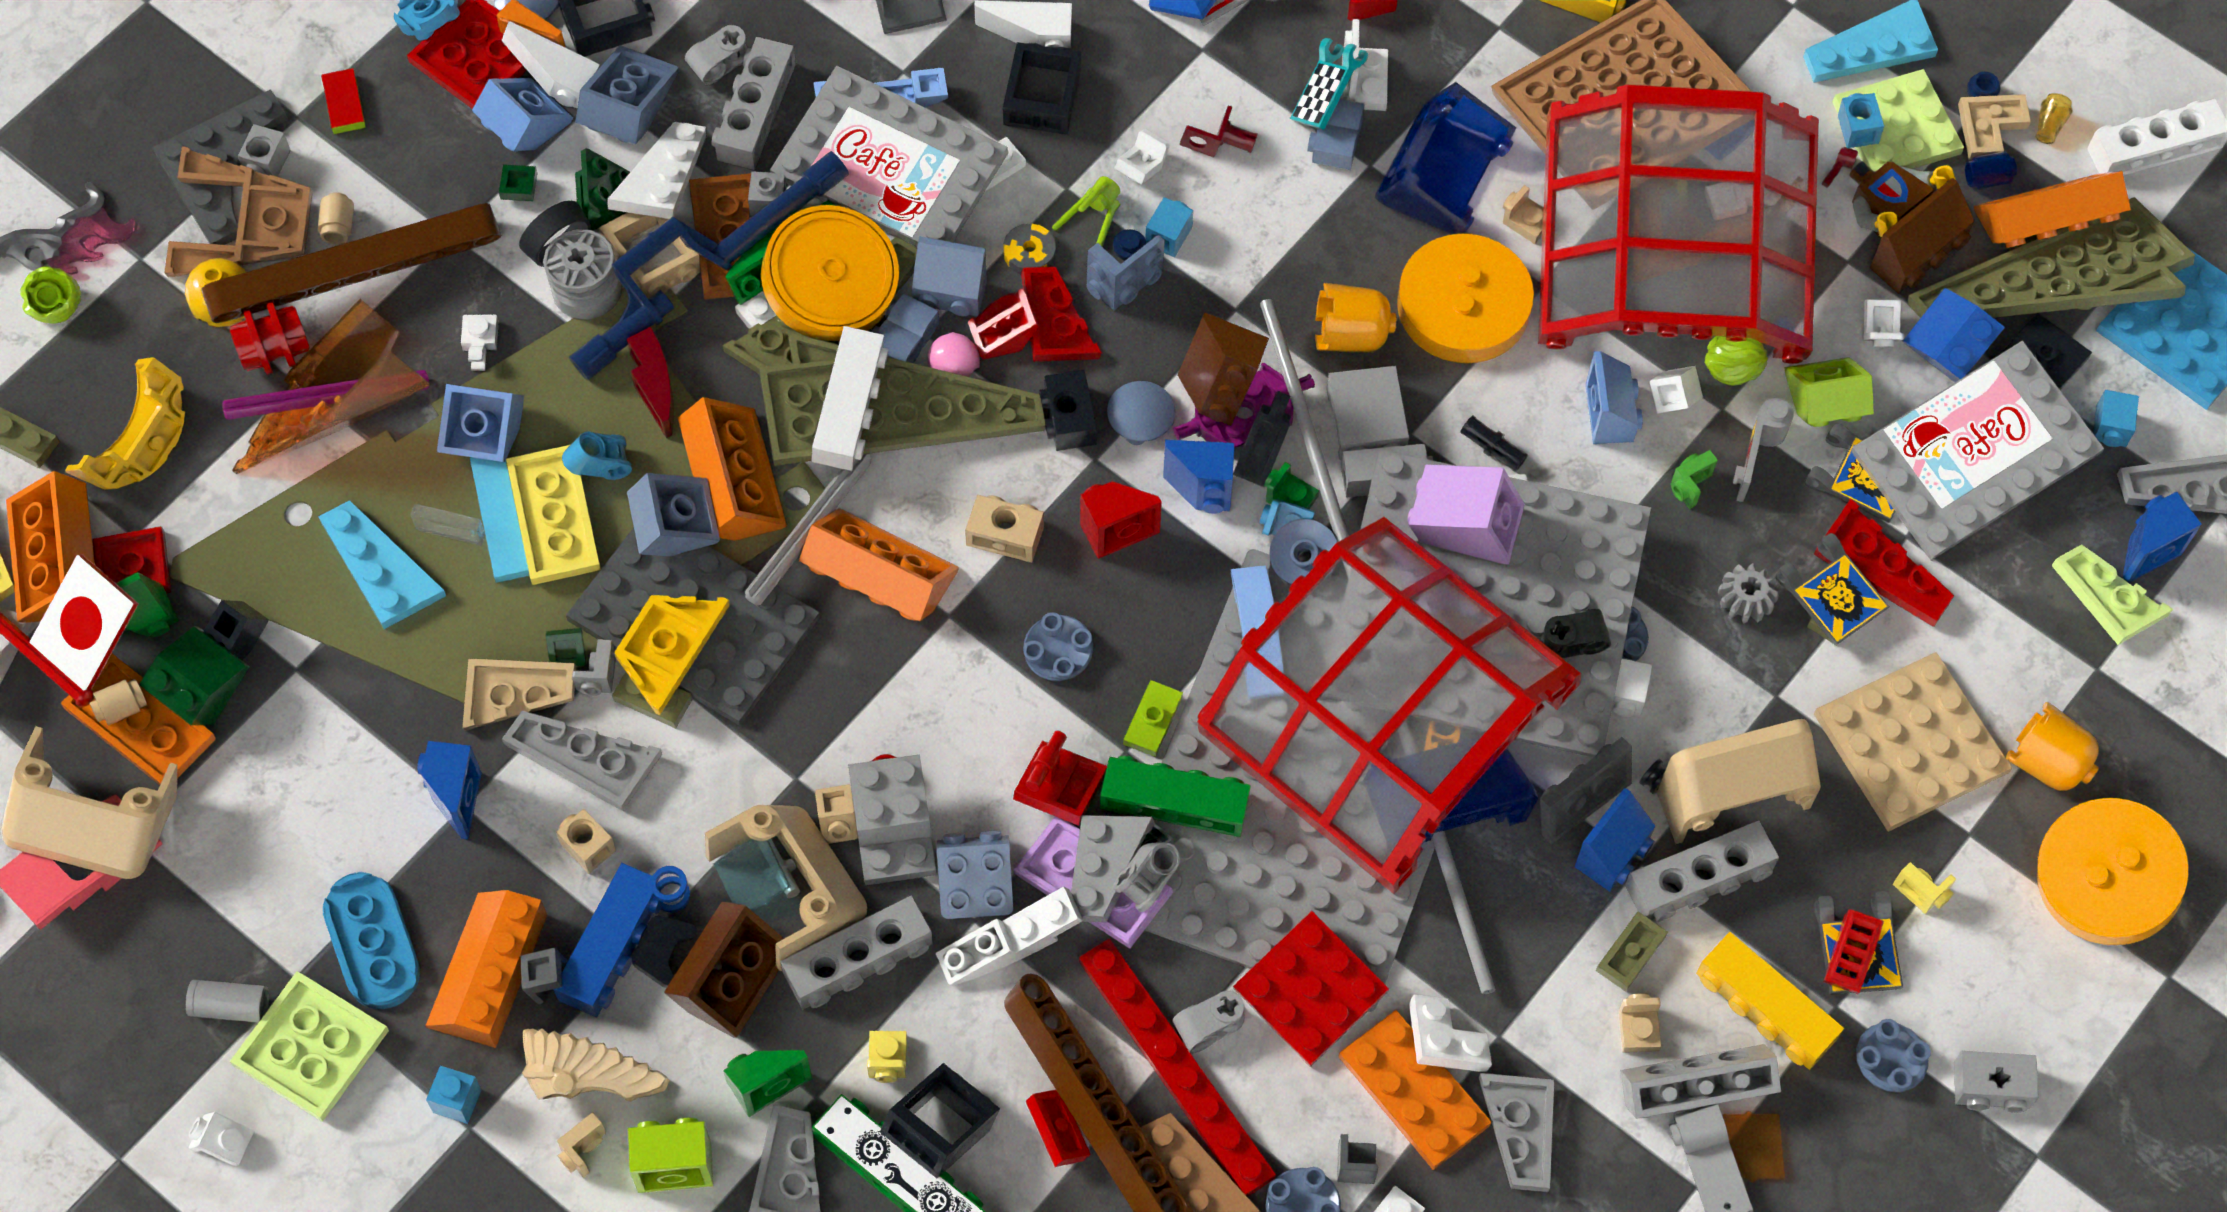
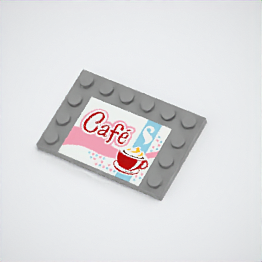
M836 65L771 167L770 173L785 174L786 183L792 186L802 178L804 171L828 152H834L846 166L849 175L823 196H816V198L824 202L829 200L835 206L855 210L870 218L882 230L917 247L919 236L948 242L955 241L1009 152L1007 146Z
M2021 341L1853 446L1851 452L1932 561L2100 455L2104 448L2025 343Z

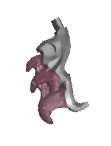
M87 182L85 188L91 195L89 202L57 218L53 228L20 229L1 236L0 258H15L27 269L33 271L43 267L45 264H49L52 268H59L69 275H74L79 272L77 267L69 266L70 263L76 261L95 262L103 259L104 254L102 252H95V249L101 245L118 244L129 239L136 228L135 219L131 218L126 224L113 222L104 209L105 198L103 193L92 182Z

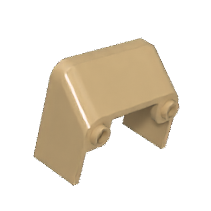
M1797 719L1689 747L1674 754L1670 758L1657 795L1675 843L1683 842L1688 829L1693 828L1694 831H1702L1713 826V820L1718 817L1720 811L1780 795H1785L1788 801H1795L1796 804H1801L1803 810L1810 809L1821 785L1813 735L1809 724L1805 719Z
M35 726L14 771L2 824V837L5 844L15 850L123 879H132L140 876L148 865L177 798V764H169L158 791L145 787L133 788L123 796L120 805L116 806L49 788L53 775L51 766L44 761L43 728Z
M756 805L705 832V854L708 861L711 862L751 839L766 841L777 836L790 857L794 860L797 868L813 891L803 897L799 908L800 917L806 927L776 943V967L779 971H782L780 961L865 919L867 916V904L833 850L803 808L784 805Z

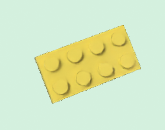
M570 445L506 459L532 585L601 570L581 475L568 471L562 461V455Z

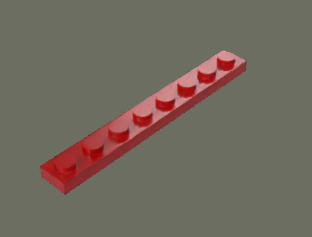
M1110 938L1081 955L1079 963L1229 1178L1247 1197L1273 1181L1276 1174Z

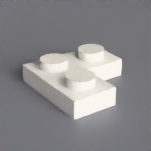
M1414 994L1409 1002L1417 1064L1487 1072L1492 1065L1487 1034L1453 1029L1448 999Z

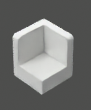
M1695 366L1664 371L1649 381L1657 414L1687 409L1703 398Z

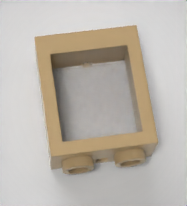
M626 213L599 227V233L611 244L616 261L645 239L649 232L655 231L669 219ZM679 237L630 276L647 298H650L659 290L665 294L668 289L681 282H689L700 273L699 254L687 248Z

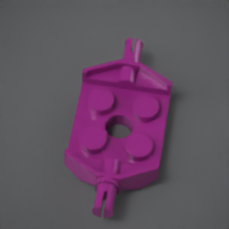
M1261 363L1260 371L1256 372L1240 408L1246 407L1253 412L1251 417L1243 419L1236 416L1230 426L1199 414L1195 407V416L1191 421L1173 427L1177 440L1196 434L1206 442L1234 443V448L1244 445L1262 404L1270 407L1278 391L1289 395L1283 375L1267 364ZM1311 374L1299 378L1302 392L1315 387ZM1289 399L1284 412L1291 415L1290 426L1293 423L1294 411L1291 399Z

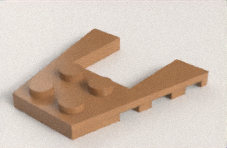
M188 147L181 148L177 177L180 182L243 187L235 246L169 241L164 271L167 277L190 274L198 264L215 258L230 260L241 266L305 255L313 195L310 187L271 174L268 176L243 165L237 166L209 154H200L191 151Z

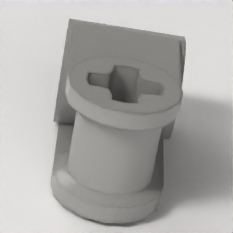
M727 25L704 41L693 45L687 51L685 61L705 85H711L733 69L743 65L744 55L747 50L745 33L738 26Z
M1166 842L1143 845L1128 866L1116 878L1113 889L1118 893L1123 892L1135 902V908L1139 912L1146 911L1158 899L1163 887L1177 870L1180 864L1179 851L1174 845ZM1156 851H1158L1162 857V863L1159 868L1155 865L1154 855Z
M1223 991L1199 1004L1182 1010L1172 1021L1189 1052L1197 1053L1242 1027L1245 1016L1244 1002L1239 994L1233 991ZM1227 1007L1230 1012L1234 1011V1015L1229 1017L1227 1013H1222V1009Z

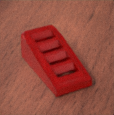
M1849 909L1843 917L1823 982L1859 994L1884 921ZM1851 927L1866 931L1869 935L1855 931ZM1847 939L1864 944V950L1847 944ZM1842 953L1861 959L1860 964L1841 958ZM1837 966L1857 973L1855 979L1837 973Z

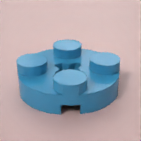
M400 0L397 5L400 11L398 15L394 12L393 17L404 34L415 36L417 40H425L432 36L434 30L440 28L446 22L455 20L459 16L460 10L457 7L458 0Z

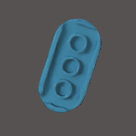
M365 872L346 875L336 881L330 888L331 892L328 894L327 899L325 897L323 904L324 920L346 985L352 996L364 1006L374 1009L395 1007L412 995L420 978L419 961L397 898L391 886L382 878L380 879Z

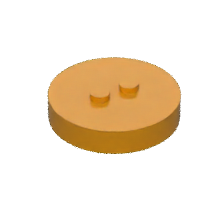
M820 205L796 212L783 221L775 230L763 258L761 280L763 291L770 307L787 326L813 339L840 341L844 326L869 331L884 317L898 286L899 264L890 239L870 218L846 207Z
M1452 234L1428 242L1408 260L1400 279L1397 298L1398 314L1407 334L1426 352L1451 362L1478 363L1502 355L1520 340L1529 322L1534 290L1527 268L1509 248L1493 239L1480 235Z
M2102 798L2081 803L2062 814L2051 825L2042 841L2037 863V882L2042 900L2050 914L2062 927L2084 940L2103 945H2126L2144 940L2164 928L2175 916L2183 901L2188 881V859L2184 845L2171 824L2156 811L2145 805L2120 798Z

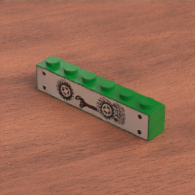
M841 1094L812 1126L813 1136L818 1142L903 1212H986L982 1209L984 1204L976 1195L968 1190L962 1193L953 1185L955 1180L949 1173L945 1171L936 1179L882 1135L880 1130L884 1121H881L879 1124L868 1116L870 1113L869 1109L854 1097L850 1101Z

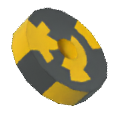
M1032 223L1021 224L1013 228L1005 237L1003 243L1004 260L1009 268L1018 274H1021L1022 269L1026 267H1051L1056 257L1055 238L1049 230L1041 225ZM1028 247L1035 249L1032 252L1025 251Z

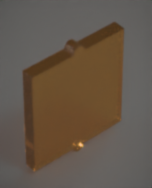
M1746 1111L1745 1114H1722L1729 1143L1742 1180L1749 1179L1751 1183H1755L1757 1179H1784L1779 1114H1752L1751 1111Z

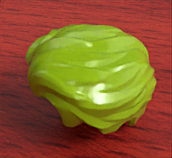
M45 266L35 269L27 275L20 288V295L24 300L22 304L25 314L43 323L56 324L68 320L81 302V290L76 279L59 268Z
M1716 336L1707 346L1708 353L1705 355L1704 363L1713 378L1724 384L1735 386L1755 380L1767 366V350L1762 342L1752 338H1747L1746 341L1731 342L1727 341L1726 337Z

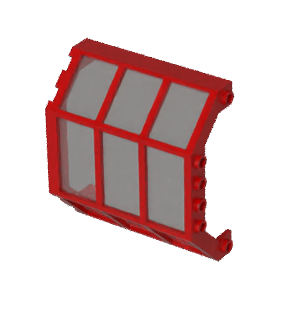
M1627 84L1617 87L1616 94L1604 97L1600 91L1581 95L1578 97V103L1565 104L1562 100L1551 103L1547 114L1538 344H1546V347L1549 349L1560 350L1565 349L1566 346H1571L1575 337L1611 330H1623V334L1629 336H1639L1644 332H1657V336L1663 338L1677 337L1678 334H1690L1693 339L1708 340L1712 336L1726 337L1727 341L1742 342L1746 341L1747 338H1752L1775 347L1773 358H1782L1784 363L1797 364L1807 360L1813 351L1819 118L1812 115L1803 118L1799 116L1798 108L1785 102L1779 103V106L1771 103V96L1764 92Z
M1382 517L1337 542L1329 551L1325 549L1320 552L1313 561L1312 566L1314 568L1305 577L1301 575L1292 583L1288 591L1290 594L1282 603L1277 601L1269 608L1265 614L1266 620L1258 629L1253 627L1246 633L1241 641L1243 646L1239 649L1210 701L1199 712L1197 725L1199 733L1391 893L1395 894L1418 868L1417 859L1424 849L1421 845L1427 838L1425 833L1428 831L1430 834H1433L1445 817L1531 720L1543 711L1545 706L1542 702L1546 700L1556 710L1561 707L1580 685L1581 673L1387 518Z

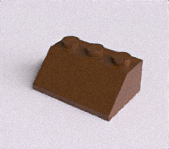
M1951 178L1887 230L1881 238L1870 269L1898 294L1908 286L1911 288L1917 286L1925 277L1926 271L1931 267L1934 270L1939 268L1948 258L1949 252L1954 248L1957 251L1961 250L1971 239L1969 232L1973 226L1974 219L1961 188L1954 178Z
M1204 312L1177 375L1199 414L1207 416L1213 421L1232 425L1259 368L1269 340L1268 337Z
M721 902L664 993L689 1014L727 1035L737 1038L779 971L776 967V943L784 938L746 905Z

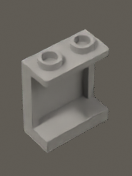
M1396 366L1328 373L1326 391L1328 401L1332 402L1339 441V460H1342L1343 451L1408 445L1409 435Z

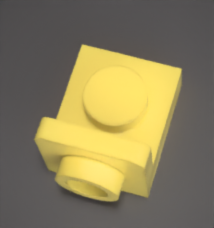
M1910 862L1901 870L1893 885L1926 914L1934 905L1940 909L1954 895L1950 889L1956 878L1950 874L1937 887L1926 871L1916 868Z
M869 1031V1060H867L869 1078H875L876 1081L881 1083L896 1082L897 1078H906V1031Z

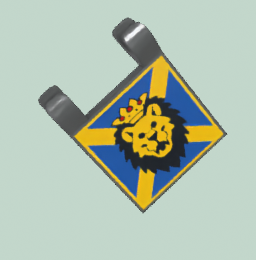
M1835 423L1828 432L1826 442L1832 446L1847 449L1846 454L1834 478L1823 468L1814 466L1805 480L1806 486L1814 490L1828 492L1846 502L1852 499L1860 506V509L1889 523L1895 510L1851 452L1852 447L1863 441V439L1855 436L1842 424Z
M1830 533L1823 537L1817 546L1819 552L1831 561L1830 564L1804 582L1792 563L1783 565L1775 577L1784 588L1794 595L1834 646H1836L1886 611L1890 606L1848 557L1839 539Z
M1887 891L1876 892L1875 896L1871 898V906L1875 918L1884 921L1860 992L1903 988L1892 922L1891 896ZM1820 896L1814 903V911L1819 924L1827 971L1842 921H1834L1833 898L1831 896ZM1851 927L1855 931L1869 935L1866 931ZM1850 939L1846 941L1849 945L1863 950L1865 948L1864 944ZM1844 953L1841 955L1843 959L1860 964L1861 959ZM1838 966L1836 969L1837 973L1854 979L1857 974ZM1828 984L1830 995L1852 993Z

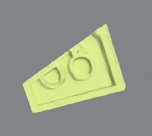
M2082 544L2058 557L2052 564V567L2117 645L2168 617L2173 611L2164 602L2159 605L2145 595L2147 590L2137 583L2132 586L2119 577L2116 568Z

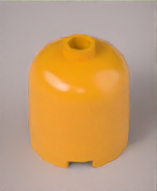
M1324 283V290L1319 292L1315 321H1322V335H1315L1316 348L1320 351L1370 353L1380 349L1386 342L1388 334L1394 333L1396 328V313H1391L1387 297L1375 289Z
M2045 702L2042 707L2043 712H2045L2044 715L2041 716L2036 712L2016 738V741L2020 743L2017 752L2009 750L2005 759L2057 791L2073 789L2081 781L2087 785L2099 769L2094 764L2099 754V745L2096 738L2054 705Z

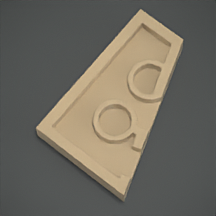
M468 659L463 729L466 731L517 717L521 711L531 713L574 701L575 685L572 680L573 671H576L575 663Z

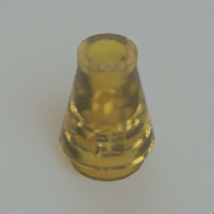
M2051 93L2047 95L2046 99L2041 101L2038 130L2035 136L2039 142L2044 144H2053L2057 135L2073 113L2072 101L2068 97L2058 93Z

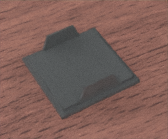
M876 0L884 34L947 21L942 0Z

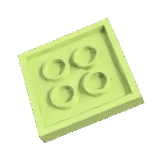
M1924 69L1839 93L1833 98L1832 103L1837 112H1839L1842 98L1855 93L1863 95L1875 93L1884 124L1879 144L1855 147L1861 160L1874 172L1887 162H1894L1898 166L1913 169L1961 155L1964 146Z
M297 971L232 1057L230 1063L235 1068L323 1122L389 1030L386 1025Z

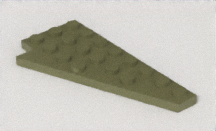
M2133 197L2129 199L2131 210L2119 213L2121 218L2119 220L2100 224V219L2098 218L2088 221L2089 227L2069 232L2068 226L2057 230V236L2034 240L1908 296V305L1921 318L1944 288L1979 306L1993 318L2069 309L2089 310L2097 306L2180 298L2185 295L2186 286L2173 273L2194 265L2195 254Z
M789 334L788 341L792 363L759 367L774 466L812 461V446L839 345L797 334ZM887 357L885 368H878L876 378L881 379L877 399L871 398L868 407L873 409L869 430L863 428L860 439L866 440L863 454L1041 432L1045 431L1046 424L1039 394Z

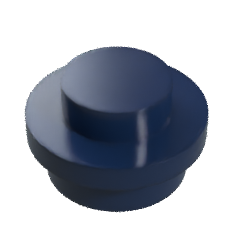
M1986 71L1979 72L1971 77L1967 85V92L1970 97L1998 96L2001 89L1998 78L1993 73Z
M1133 229L1119 232L1113 240L1114 252L1123 261L1146 245L1145 237L1139 231Z

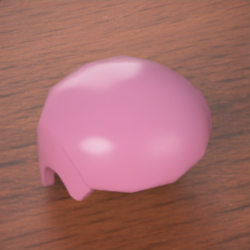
M952 332L939 336L932 343L927 353L928 367L970 377L974 370L980 367V357L976 345L967 336Z

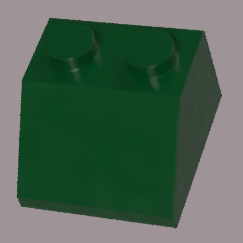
M194 626L156 656L139 685L190 725H214L250 666L201 628Z

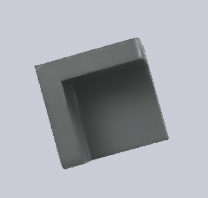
M556 948L521 955L522 990L537 1004L546 1003L545 991L562 987V972L568 960Z
M1341 1134L1338 1143L1337 1182L1375 1184L1378 1173L1376 1144L1348 1142V1134Z

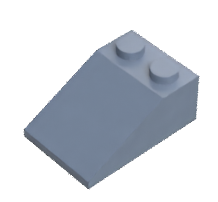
M619 45L580 89L575 123L584 125L590 130L600 131L616 137L622 142L636 145L650 128L678 74L679 67Z

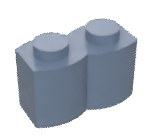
M1339 100L1325 129H1318L1317 133L1311 132L1307 151L1313 152L1312 163L1351 170L1363 122L1365 104Z
M902 294L898 301L893 300L885 313V318L887 319L880 327L875 326L872 332L884 335L883 348L889 349L888 357L914 363L939 324V311L906 294Z

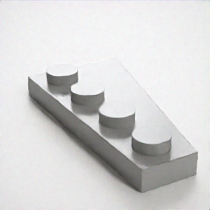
M521 711L502 738L504 745L622 811H624L662 755L661 749L648 746L647 748L633 744L631 740L620 737L614 739L600 735L598 731L584 728L581 730L570 727L565 722Z

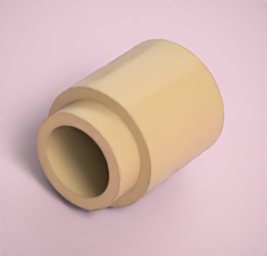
M330 193L320 201L318 232L321 234V239L326 243L334 245L344 244L352 233L354 202L345 194Z
M136 679L129 682L122 680L93 693L95 701L89 703L97 721L105 720L108 726L139 713V708L147 705Z

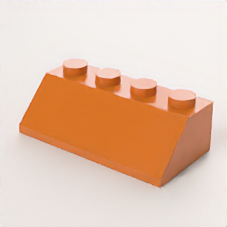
M2122 171L2099 173L1974 206V211L1993 244L2005 243L2006 248L2026 244L2025 237L2037 235V240L2057 236L2056 229L2067 226L2069 232L2088 228V221L2098 218L2100 219V224L2121 219L2119 213L2131 210Z
M702 397L678 417L693 477L708 479L719 537L737 541L785 528L787 524L755 408Z
M56 471L49 473L6 499L17 621L21 623L39 622L42 620L77 555H84L94 564L86 483Z
M840 508L811 525L799 558V562L809 566L812 572L818 575H828L838 580L842 587L849 590H858L868 595L872 602L879 605H888L898 610L904 618L914 621H921L933 613L959 570L958 566Z
M509 890L478 893L426 1023V1028L493 1048L497 1047L522 982L521 955L533 953L547 917L542 900Z

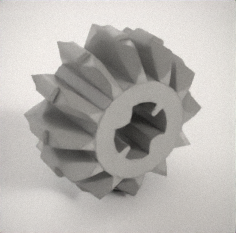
M1754 563L1748 566L1747 571L1738 564L1734 568L1733 573H1725L1722 579L1723 584L1718 589V595L1722 597L1720 601L1721 608H1731L1729 612L1730 618L1738 614L1741 616L1744 624L1748 622L1751 616L1758 623L1762 620L1764 614L1769 615L1773 612L1774 603L1777 602L1779 594L1778 591L1774 590L1777 585L1776 579H1766L1768 574L1767 568L1759 573L1755 571Z

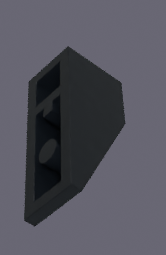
M221 600L204 632L239 659L243 660L255 646L269 619L244 601Z

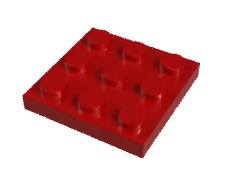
M466 0L458 7L460 14L455 20L446 22L443 26L434 30L431 37L421 41L407 54L410 64L471 109H473L489 79L519 78L527 71L502 42L504 34L500 32L497 21V14L500 11L485 0Z
M1313 911L1304 917L1233 986V989L1309 1067L1322 1057L1389 992V988Z

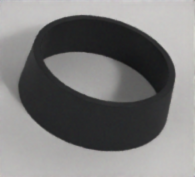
M563 201L546 209L528 225L520 238L519 247L537 265L544 267L545 250L550 243L546 246L544 245L554 234L568 225L570 226L565 232L576 229L590 230L591 225L576 201Z

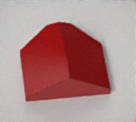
M1025 289L1005 294L998 300L990 303L976 318L972 317L968 321L978 353L983 360L1022 351L1039 328Z

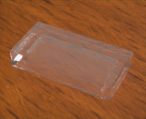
M414 504L410 514L417 531L480 546L484 542L486 535L480 519L419 504Z

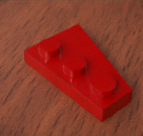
M1023 268L1021 273L1023 289L1027 291L1039 324V328L1030 339L1033 362L1099 360L1102 352L1097 343L1094 344L1088 334V326L1084 319L1079 317L1072 304L1073 298L1057 268Z

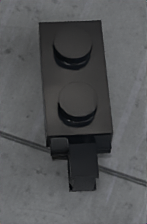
M1278 391L1270 407L1262 404L1234 468V476L1263 488L1265 487V481L1272 471L1290 427L1291 415L1284 413L1291 397L1290 395Z

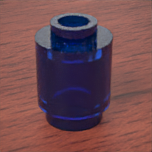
M2006 151L1976 156L1972 158V161L1965 163V178L1969 187H1977L1978 189L2010 184L2013 176L2017 174V164L2014 157H2010Z

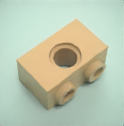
M977 494L965 529L966 546L1032 563L1044 529V512L1029 504L1016 505L1005 502L1004 499L998 496L989 495L985 497ZM1002 523H1011L1013 525L1008 529L999 527Z

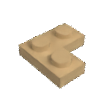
M2025 94L1961 97L1958 103L1969 160L2001 158L2004 148L2000 130L2028 129L2031 123Z

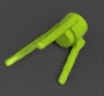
M1099 177L1093 187L1087 190L1085 195L1052 226V229L1057 231L1078 211L1084 212L1089 206L1097 211L1107 209L1108 211L1096 244L1099 243L1103 247L1114 214L1121 205L1116 199L1121 193L1120 187L1108 177Z

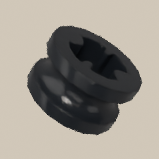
M1661 759L1655 761L1639 782L1642 786L1648 785L1653 795L1657 793L1666 768L1663 767V761Z

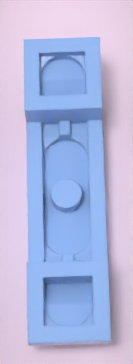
M944 68L911 71V79L874 83L925 108L948 99ZM826 81L814 82L816 97Z
M1266 565L1231 569L1242 639L1253 627L1258 629L1266 620L1265 614L1274 604ZM1277 631L1258 653L1284 674L1279 633ZM1250 662L1247 664L1245 669L1250 699L1285 695V691Z

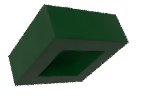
M503 164L499 187L500 200L533 202L538 175L536 166Z
M582 628L546 631L549 662L575 663L576 666L586 665Z

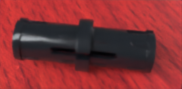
M1474 415L1466 421L1460 431L1462 435H1465L1483 448L1484 454L1488 457L1494 456L1514 472L1519 470L1528 457L1527 453H1524L1507 441L1502 432L1498 431L1496 433Z

